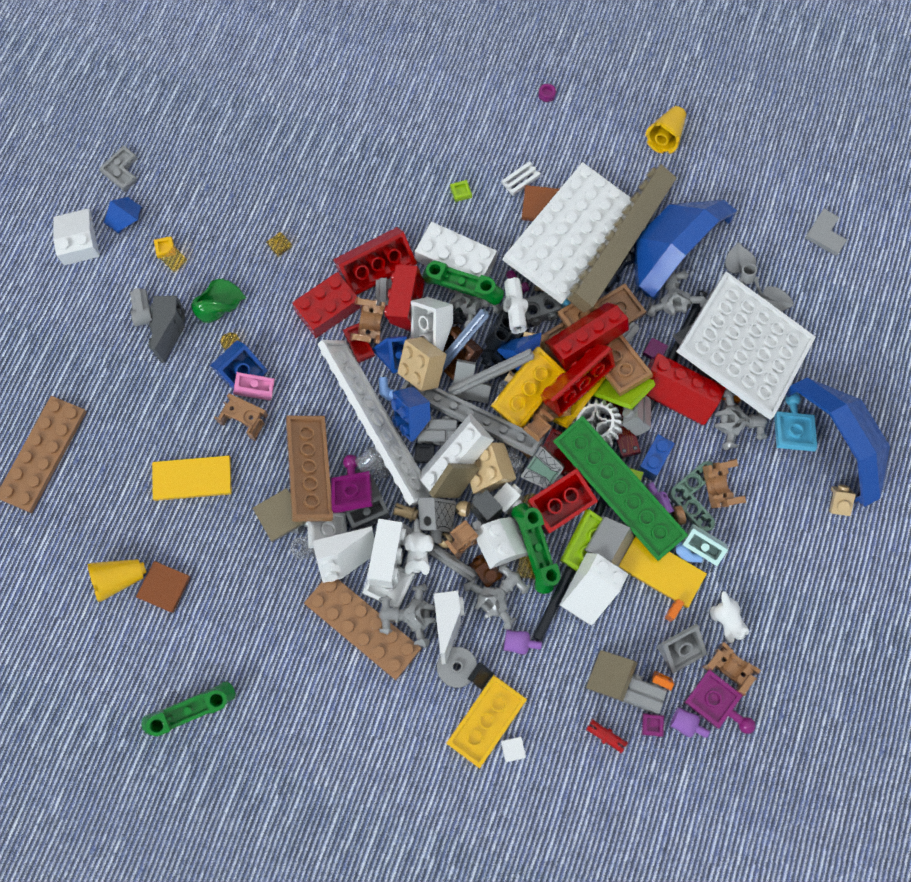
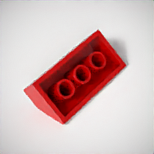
M398 227L333 259L339 274L356 295L375 286L376 280L380 278H391L396 265L414 266L417 264L404 232Z
M606 302L544 343L562 367L567 370L571 368L575 361L580 360L589 348L594 347L596 344L606 345L629 330L628 317L617 305Z
M596 344L594 347L589 348L580 360L575 361L567 372L560 374L556 382L543 390L541 394L543 403L558 417H561L568 408L572 407L616 367L612 349L601 344Z
M659 353L650 360L648 368L653 373V377L650 379L654 380L655 386L646 396L704 426L719 405L726 388Z

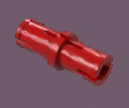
M594 719L589 722L596 729L588 725L586 731H589L601 739L603 744L607 743L619 751V753L624 751V748L617 743L626 747L627 741L612 733V729H606Z

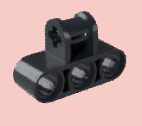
M503 309L489 331L485 343L490 350L495 351L504 343L506 344L512 339L523 337L524 333L513 334L511 332L508 312H505Z

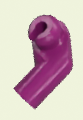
M513 270L506 273L508 279L518 278ZM523 282L521 284L522 294L529 291L528 283Z

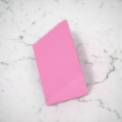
M237 372L233 394L271 400L275 379Z

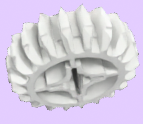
M595 400L594 404L588 401V406H584L573 422H576L583 415L607 444L609 443L613 446L612 440L619 439L617 434H622L620 427H623L622 416L618 408H613L612 403L607 404L604 400L600 404L598 400ZM600 414L608 415L611 419L602 418Z

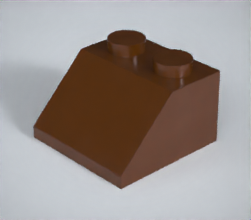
M458 326L451 327L443 352L450 347L463 331ZM470 339L446 367L444 372L454 380L457 360L476 362L484 349L473 339Z

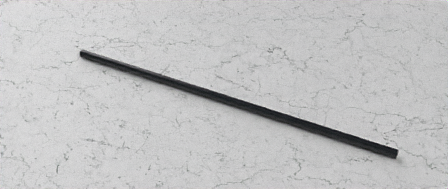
M702 290L698 292L697 296H700V292L703 293V296L705 298L708 295L705 291ZM700 303L692 305L681 330L694 323L702 308ZM676 340L667 357L675 362L679 356V353L676 351L680 346ZM651 399V412H652V410H653V408H654V406H655V404H656V401H654V400H652V399ZM621 454L619 456L627 464L630 456L624 458L621 457ZM601 496L593 510L600 517L607 506V503ZM566 566L533 635V638L542 642L575 573V570L569 566Z

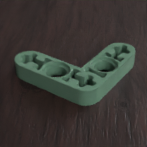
M710 461L700 464L676 484L669 493L671 501L676 506H682L686 518L706 532H710L715 527V520L693 494L706 484L703 481L705 477L701 478L700 474L703 472L702 466L712 465L713 468V464ZM695 478L698 481V486L691 487L688 484V479ZM676 491H677V492L682 491V493H683V494L681 495L682 498H681V497H678V498L675 497ZM687 498H689V500L683 506L681 503ZM687 505H695L697 507V513H689L687 511ZM702 513L703 515L696 520L695 517ZM708 520V527H702L703 521Z

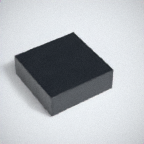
M415 443V462L428 463L434 456V444Z
M478 662L468 680L483 690L493 672L484 664Z

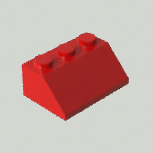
M396 265L395 271L391 275L392 287L388 290L389 302L385 306L384 314L390 324L411 332V301L423 297L425 282L418 266Z
M577 468L528 499L530 508H536L542 514L544 525H541L545 534H550L598 502Z

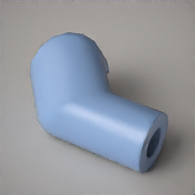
M380 377L379 393L383 398L391 401L394 390L388 387L387 377Z
M682 542L676 545V553L681 559L686 562L702 563L703 557L692 553L687 547L682 545Z

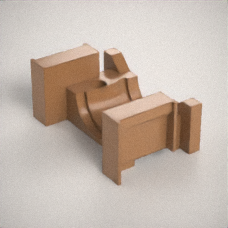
M356 297L355 304L362 305L358 334L351 333L350 340L371 343V338H373L374 343L380 342V323L385 302H380L378 306L376 305L377 300L373 301Z
M228 393L227 397L230 401L228 404L223 402L225 406L218 418L214 416L215 420L223 426L228 418L243 423L248 427L246 433L249 438L256 441L263 425L265 426L260 418L261 416L267 418L266 410Z
M542 408L531 424L525 425L523 430L539 442L551 429L552 426L547 422H552L554 417ZM520 451V452L523 453L527 458H530V457H531V455Z
M731 459L723 463H712L713 468L712 465L702 466L711 508H720L721 505L722 507H729L730 505L746 503L745 496L734 497V493L730 491L727 484L728 468L738 466L737 459Z
M465 520L450 532L455 541L452 543L448 540L445 541V544L459 560L463 552L477 544L476 538L478 535Z
M723 642L718 646L721 650H714L716 654L708 664L702 667L706 670L717 668L738 685L736 691L745 696L753 682L757 680L752 674H759L761 670L749 662L740 659Z

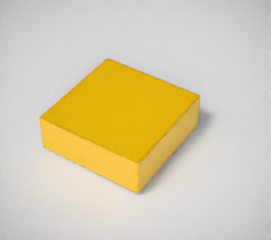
M172 236L154 240L158 259L176 255Z

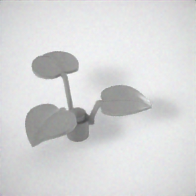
M737 243L729 251L725 261L726 269L732 274L741 272L740 282L746 285L755 282L758 295L781 312L793 306L792 299L777 287L768 286L764 289L763 293L761 292L758 282L759 277L756 276V258L751 252L746 250L740 243Z

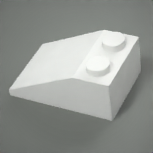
M89 208L54 217L53 240L56 256L63 265L100 257Z
M430 297L412 300L411 339L423 337L443 351L453 324V305Z
M513 517L488 522L481 525L475 531L478 535L476 541L490 569L528 555L519 525Z
M372 526L313 540L316 560L323 583L333 582L345 577L371 558L374 544Z
M586 553L560 606L589 625H593L620 592L628 573L597 553Z
M458 591L434 593L442 665L447 662L461 624V616H464L463 597H459Z

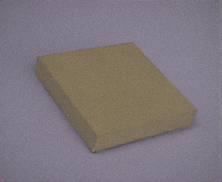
M449 463L429 494L433 498H459L479 468L476 464Z
M287 488L252 508L271 542L307 523V521L292 522L291 495Z
M600 650L586 688L623 702L637 662Z

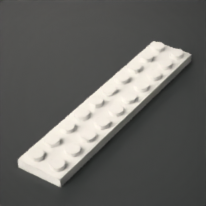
M321 340L318 343L321 354L326 358L330 370L339 381V386L347 395L348 401L355 409L358 419L363 423L366 433L372 439L375 449L380 453L386 468L389 469L394 478L395 484L400 488L404 500L410 506L418 504V498H433L420 480L421 471L346 341Z

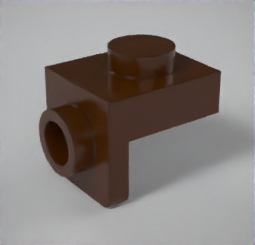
M483 554L476 556L473 562L469 564L485 587L491 586L503 577L498 572L497 567L489 568Z

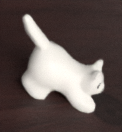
M416 519L413 533L408 534L404 541L405 549L408 552L405 573L411 574V572L419 573L422 571L424 575H427L430 570L428 551H432L434 543L430 535L421 532L419 519Z
M723 591L721 595L722 602L717 606L711 607L710 616L714 621H719L723 625L725 639L728 643H733L734 639L743 640L745 635L749 634V629L740 616V606L737 601L729 598L727 592Z

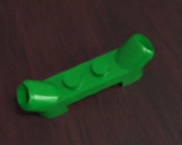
M432 261L423 272V280L428 285L437 284L486 300L492 305L499 304L504 296V290L497 286L492 278L484 275L478 277L450 268L443 262Z
M526 503L519 504L513 508L511 515L519 525L535 575L534 588L541 594H547L552 592L554 586L560 581V570L557 563L553 564L541 527V525H544L541 512L536 508H530Z
M224 681L209 690L155 713L147 714L141 721L142 729L147 735L156 737L166 734L173 728L208 713L212 714L221 710L227 703L234 700L235 689L231 683Z

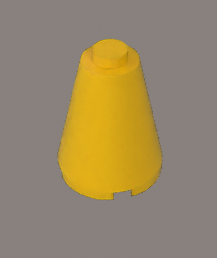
M673 106L646 130L645 137L647 136V143L654 151L662 154L663 152H669L668 154L678 148L686 119V112L682 107Z
M138 559L87 564L98 602L104 601L144 578L143 574H146L144 562L139 563Z

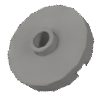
M452 647L446 664L442 665L440 655L437 662V673L447 686L462 688L470 684L468 677L476 667L477 662L469 650L462 647ZM456 663L461 666V669L458 671L453 669V665Z

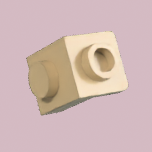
M847 485L831 486L833 496L829 512L831 514L851 516L856 494Z

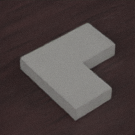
M123 145L99 168V171L126 192L138 181L134 175L126 170L138 158Z
M826 209L822 210L805 239L835 256L838 255L847 239L831 231L839 217Z
M458 359L453 385L473 376L476 362ZM480 384L456 397L488 403L492 384Z

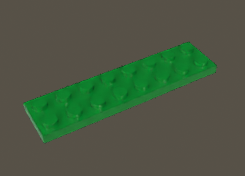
M583 415L553 441L625 525L631 528L632 533L657 561L688 536Z

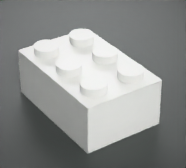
M378 519L367 575L369 585L393 589L394 584H398L400 572L397 566L402 564L403 553L401 545H404L405 537L407 536L402 522Z

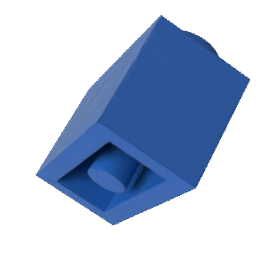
M657 434L638 471L644 472V477L654 481L675 443Z

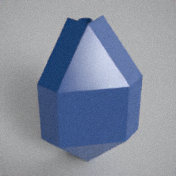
M725 200L669 204L642 231L634 243L636 293L641 289L647 297L656 300L661 288L686 255L719 222L724 220L729 224L734 219L737 210Z
M805 378L791 385L786 393L787 397L799 393L829 414L855 456L858 464L861 495L854 499V503L859 501L865 507L881 498L890 445L862 399L810 378Z

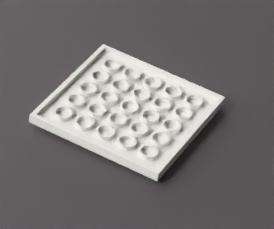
M726 271L721 276L676 352L770 420L775 416L816 337Z

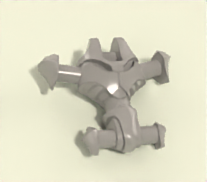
M682 269L683 272H673L666 281L665 288L668 290V293L660 299L661 303L652 305L650 302L648 304L649 310L647 315L655 317L656 312L664 310L671 316H675V313L678 312L684 314L687 313L691 304L700 303V307H703L707 299L703 296L702 292H700V296H691L690 293L678 288L680 284L677 280H687L689 276L686 270Z
M448 288L451 293L455 292L456 294L449 304H452L455 310L460 307L463 310V315H465L464 329L473 317L476 316L477 310L480 307L487 308L492 306L493 312L496 314L503 310V306H500V304L492 305L486 300Z
M725 389L722 398H726L727 406L715 413V417H721V423L715 424V428L728 434L726 442L721 444L722 448L725 451L737 448L738 445L734 443L735 436H738L745 427L750 429L757 428V435L755 437L758 440L767 439L768 435H765V427L768 423L766 417L757 410V415H745L739 405L734 403L733 396L735 394L728 389Z
M505 563L499 566L498 572H502L507 578L501 581L502 583L499 587L490 588L484 586L482 588L475 584L476 579L474 577L470 582L464 583V590H472L478 594V602L475 609L479 610L482 608L486 612L485 619L491 616H500L505 623L503 628L511 630L517 618L511 619L506 611L508 609L506 594L510 591L512 592L515 586L522 591L521 594L528 593L531 585L530 583L526 585L521 580L520 574L512 572L507 567L509 563Z
M423 583L419 586H412V590L416 591L415 598L411 599V602L404 610L398 609V607L390 608V601L392 599L388 596L379 598V601L382 602V609L379 612V618L382 621V629H379L380 633L388 635L393 632L390 629V622L398 623L399 621H404L411 631L416 633L417 641L413 645L427 648L430 640L428 638L425 639L423 630H426L427 626L436 622V618H430V612L435 611V606L422 600L423 593L428 590L427 585Z

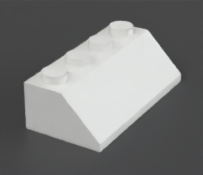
M472 414L467 416L421 470L420 480L429 492L449 463L474 464L484 450L494 441Z

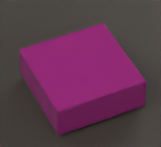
M651 338L642 355L650 359L658 353L664 355L668 346Z
M643 713L641 735L663 737L664 716Z

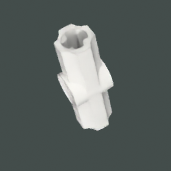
M514 277L504 282L506 298L503 303V309L505 312H508L511 332L519 334L527 330L525 313L528 309V302L526 299H523L520 279Z

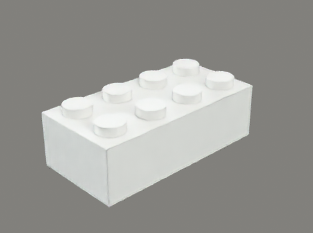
M434 222L430 223L415 250V260L427 266L432 261L446 263L450 268L478 277L481 275L488 277L497 258V250Z

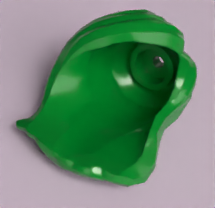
M216 279L210 282L208 288L201 295L192 300L191 307L199 320L205 323H212L219 320L225 312H233L238 307L240 301L246 299L240 288L231 281Z

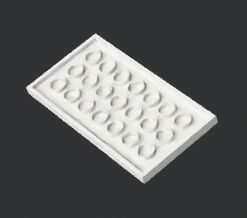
M582 162L504 255L502 260L556 301L563 304L571 293L569 291L570 288L580 280L578 278L580 273L588 268V261L593 256H596L598 246L606 241L604 238L611 229L613 230L614 222L623 215L621 212L624 207L631 203V197Z

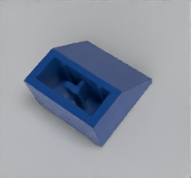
M414 386L393 391V399L391 400V406L394 410V416L392 417L393 425L410 442L417 438L431 419L430 402Z

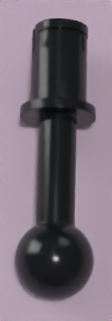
M629 251L608 283L605 292H610L615 283L620 281V274L625 267L635 262V254L632 251Z

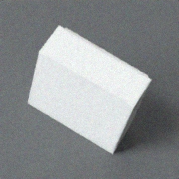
M521 737L501 741L505 762L526 758Z

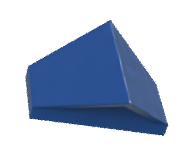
M129 197L111 200L104 223L119 234L122 229L138 220L142 207Z
M542 333L512 339L498 348L497 351L506 360L528 349L534 351L536 347H540Z
M407 336L388 337L372 348L373 352L392 373L398 372Z

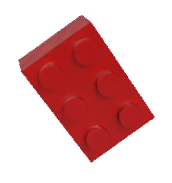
M338 272L292 302L296 314L315 338H318L361 308L360 305L355 304L356 294Z

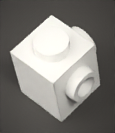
M506 483L494 495V498L503 507L502 511L508 515L515 506L522 504L524 499L521 495L522 490L516 484L511 486L509 483Z

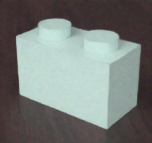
M692 524L687 532L688 536L682 540V545L718 566L728 551L727 544Z

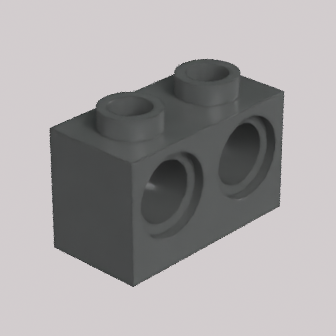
M546 292L525 298L528 302V309L525 313L527 327H535L543 321H553L559 317L557 311L562 309L560 303ZM551 305L553 308L547 309L545 306ZM528 311H534L536 314L530 315Z
M487 490L483 493L481 491L472 498L471 512L482 524L497 520L501 516L503 507Z

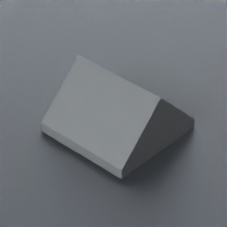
M603 517L585 551L597 553L618 567L634 539L631 528Z
M697 624L656 646L672 673L707 655Z

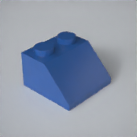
M238 340L210 365L233 390L237 372L263 376L268 371L250 349Z

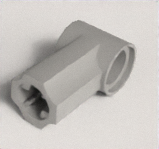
M387 278L376 280V297L374 298V300H377L376 305L379 306L380 302H385V306L388 305V290L392 287L391 280Z
M141 288L133 289L130 292L133 324L135 327L149 324L153 314H151L147 291Z

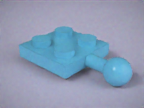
M798 393L790 397L786 395L785 401L790 406V413L777 411L774 416L776 448L816 451L815 415L798 413L797 405L801 401Z

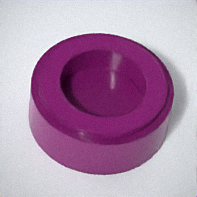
M543 84L539 88L538 96L544 102H551L556 96V89L551 84Z

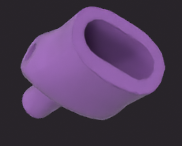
M653 482L647 484L648 490L668 513H673L674 510L667 494L663 491L658 492Z
M506 630L503 651L526 655L529 648L541 650L542 642L530 640L528 632Z
M680 707L676 709L669 725L689 738L693 737L695 733L707 738L710 733L709 730L699 725V716Z

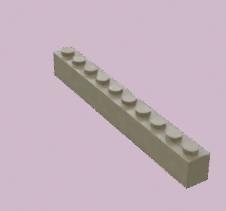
M662 164L656 168L652 167L647 172V179H644L639 184V191L632 195L630 198L631 203L624 207L621 212L623 215L614 222L613 230L611 229L604 237L606 241L598 246L596 256H593L588 261V268L580 273L578 276L580 280L570 288L569 291L571 293L567 299L583 313L594 307L677 179Z

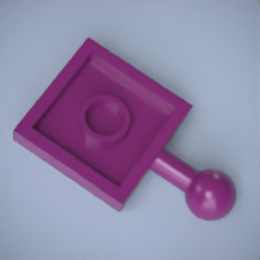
M347 455L343 460V465L347 469V475L331 478L333 513L372 506L370 471L355 474V468L359 463L355 455Z
M707 670L684 703L717 729L721 727L729 716L739 724L741 732L751 734L755 730L756 725L753 719L742 717L733 710L743 695L711 670Z

